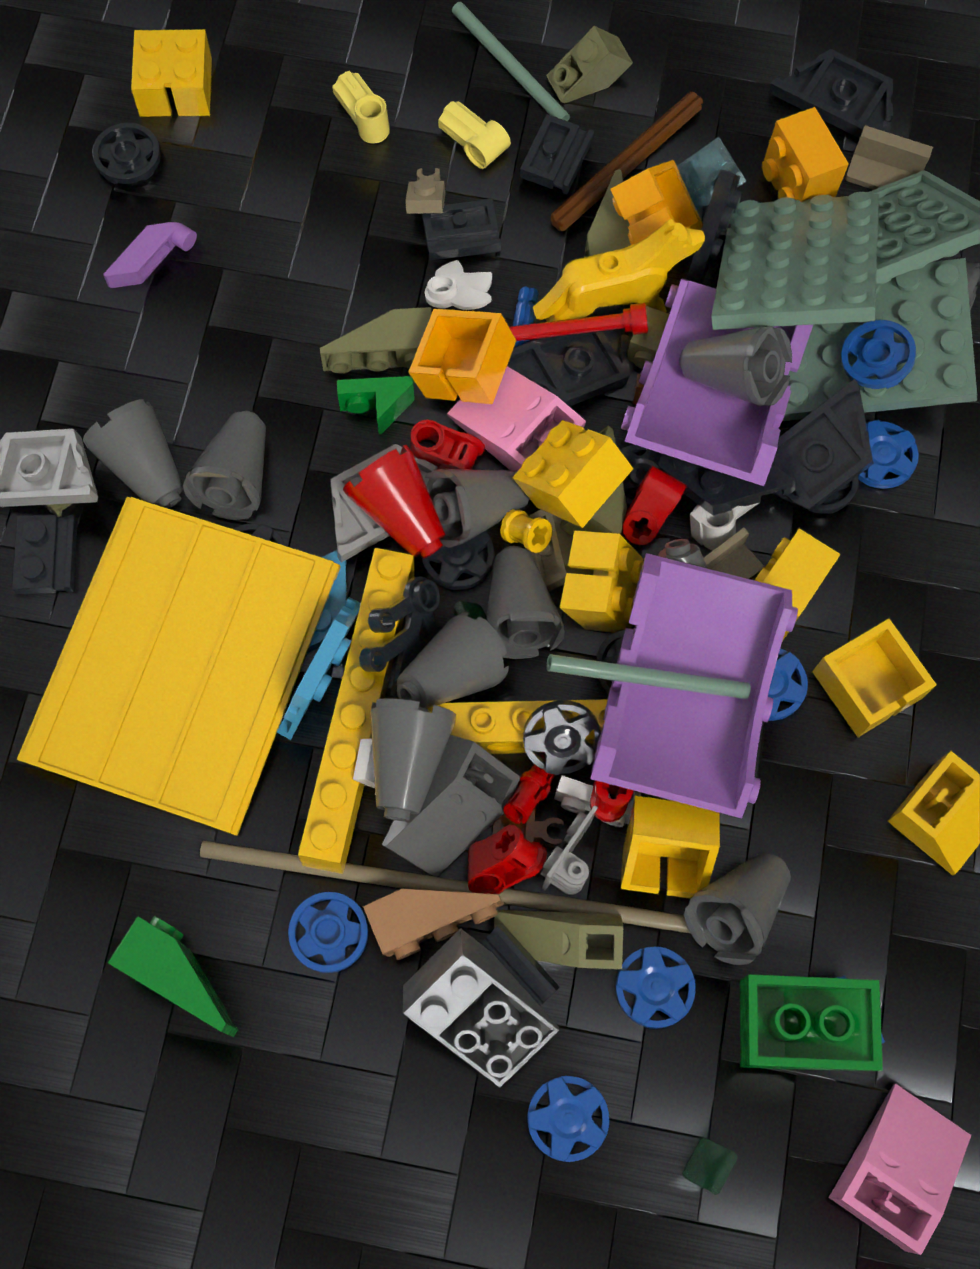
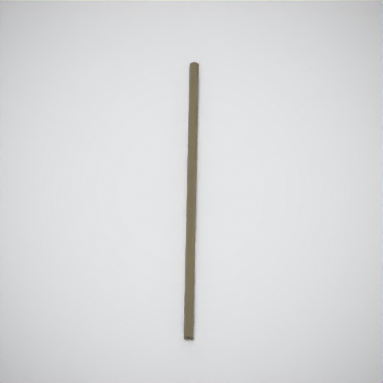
M203 841L200 848V857L402 889L472 893L468 888L467 881L346 863L344 873L340 874L302 866L299 856L209 841ZM507 888L498 894L505 905L550 912L621 914L623 923L690 933L684 915Z

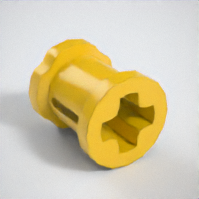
M512 509L502 519L500 533L505 541L509 543H522L527 550L538 553L543 551L550 543L552 526L546 519L540 517L532 519L528 517L525 511Z

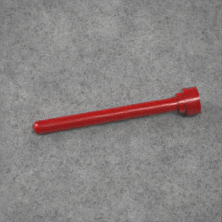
M646 303L630 304V308L623 309V313L511 326L509 328L516 341L625 328V332L633 331V335L648 333Z

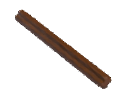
M693 91L687 93L551 214L550 222L552 226L556 227L560 232L565 231L605 195L615 170H621L622 179L626 177L701 110L702 98Z

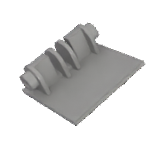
M594 805L588 815L581 811L567 830L568 834L564 841L568 844L563 850L556 846L545 862L544 869L541 872V875L545 877L542 887L544 891H546L550 883L568 895L577 894L582 889L588 878L589 869L583 860L571 852L590 826L597 811V806Z

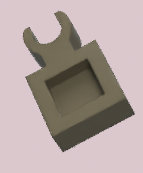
M422 168L418 169L417 181L408 183L405 200L407 214L443 213L445 181L440 180V170L438 168H435V173L429 176L423 175Z

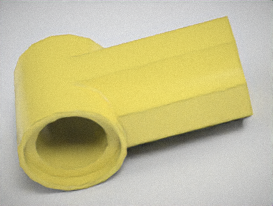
M347 71L341 74L337 82L332 86L334 95L357 125L361 139L368 143L382 142L387 138L390 130L384 99L371 91L359 73Z
M459 101L450 102L438 119L439 128L464 147L467 157L478 168H486L511 144L508 133L499 123L493 120L486 123Z

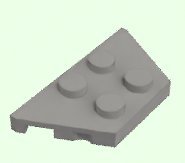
M74 429L5 433L0 440V507L97 502L98 495L82 438Z
M397 444L331 479L337 552L341 563L390 536L347 497L343 487L349 481L355 487L362 481L358 473L388 452L397 449L400 454L402 447ZM415 458L427 486L429 478H425L427 473L437 470L438 467L426 460Z

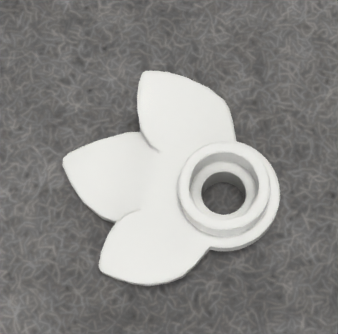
M459 261L449 262L441 266L436 271L435 276L429 280L425 289L426 301L429 305L441 309L450 306L462 310L482 308L491 302V296L486 292L492 283V273H464Z

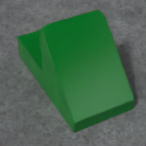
M411 376L337 380L340 411L364 413L370 409H377L378 432L381 435L414 401L413 378Z

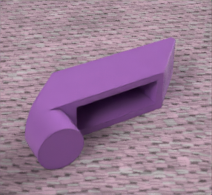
M177 222L147 225L103 274L108 287L116 288L142 284L175 246L184 251L190 250L196 241V232Z

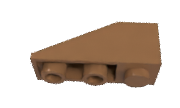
M400 889L363 906L382 954L389 957L395 955L397 960H400L420 951L419 943L434 937L436 942H440L452 937L459 930L457 926L473 919L474 924H479L497 916L496 908L504 905V902L498 894Z

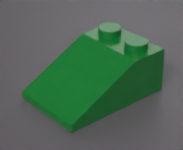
M156 916L152 918L150 923L137 917L108 964L220 1032L234 1037L238 1028L192 951L180 942L184 934Z
M750 974L741 978V1067L883 1071L879 980Z

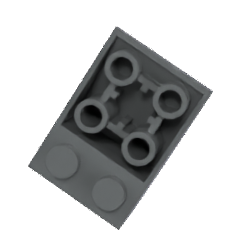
M450 735L420 813L416 815L410 814L409 821L394 820L382 845L429 875L437 877L503 815V808L511 798L521 777L475 742Z
M461 928L403 985V1014L499 1087L512 1077L559 1031L558 1025L495 955Z

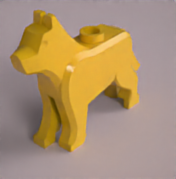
M672 218L639 243L623 249L569 262L563 269L562 277L543 299L533 306L536 319H546L547 322L586 318L597 307L631 303H646L649 307L666 312L663 299L659 297V293L666 283L667 273L675 264L700 249L705 241L703 231L686 228L681 223H674Z

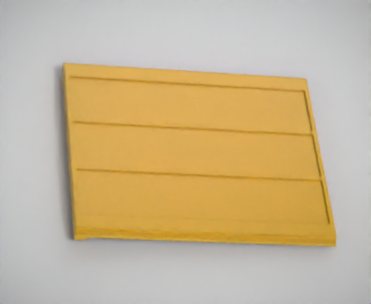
M127 497L17 760L238 836L331 588L337 579L341 568L340 565L325 558L146 501Z

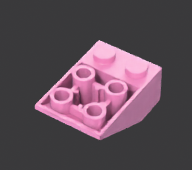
M508 366L493 404L462 402L460 399L447 413V416L464 431L481 440L485 445V449L510 471H518L525 459L538 449L547 438L548 433L562 420L583 428L586 423L580 415L558 396Z
M893 1084L829 1198L904 1251L921 1255L944 1214L971 1134L899 1085Z

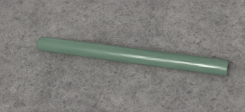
M457 2L452 8V13L549 115L568 121L570 115L462 2Z
M550 654L547 659L546 667L547 671L741 699H748L751 692V686L747 682Z

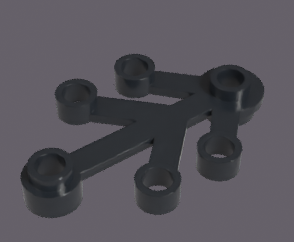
M425 577L411 578L405 586L402 599L388 608L373 609L368 617L369 627L374 633H388L394 629L395 622L407 616L405 629L381 646L366 647L360 653V666L366 672H380L384 670L387 662L399 654L391 693L386 699H399L397 695V679L399 675L439 632L433 615V611L436 610L440 601L439 589L433 581ZM421 626L425 634V638L422 641L419 635Z

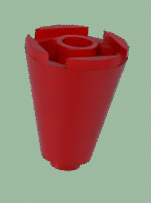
M407 445L402 446L400 454L397 449H394L360 471L358 474L362 481L355 487L351 481L343 487L347 497L411 555L421 554L425 559L444 546L440 539L446 535L413 452Z

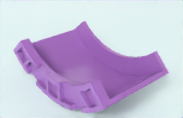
M682 278L679 286L671 285L665 306L671 308L653 363L645 361L639 383L644 384V388L636 408L628 406L621 426V429L628 431L625 442L764 486L778 449L779 427L785 415L791 394V386H787L783 397L775 405L757 406L687 379L680 368L679 357L690 341L753 328L713 330L711 316L716 289ZM814 324L774 326V328L784 330L790 340L792 363L786 362L784 375H788L789 371L797 373Z
M646 553L629 623L635 626L634 629L625 628L617 664L747 682L751 686V692L748 699L612 680L603 718L605 721L598 740L590 779L742 819L747 803L754 804L756 802L760 789V779L755 778V766L762 721L768 722L773 707V698L768 697L785 631L792 632L798 614V608L792 606V590Z

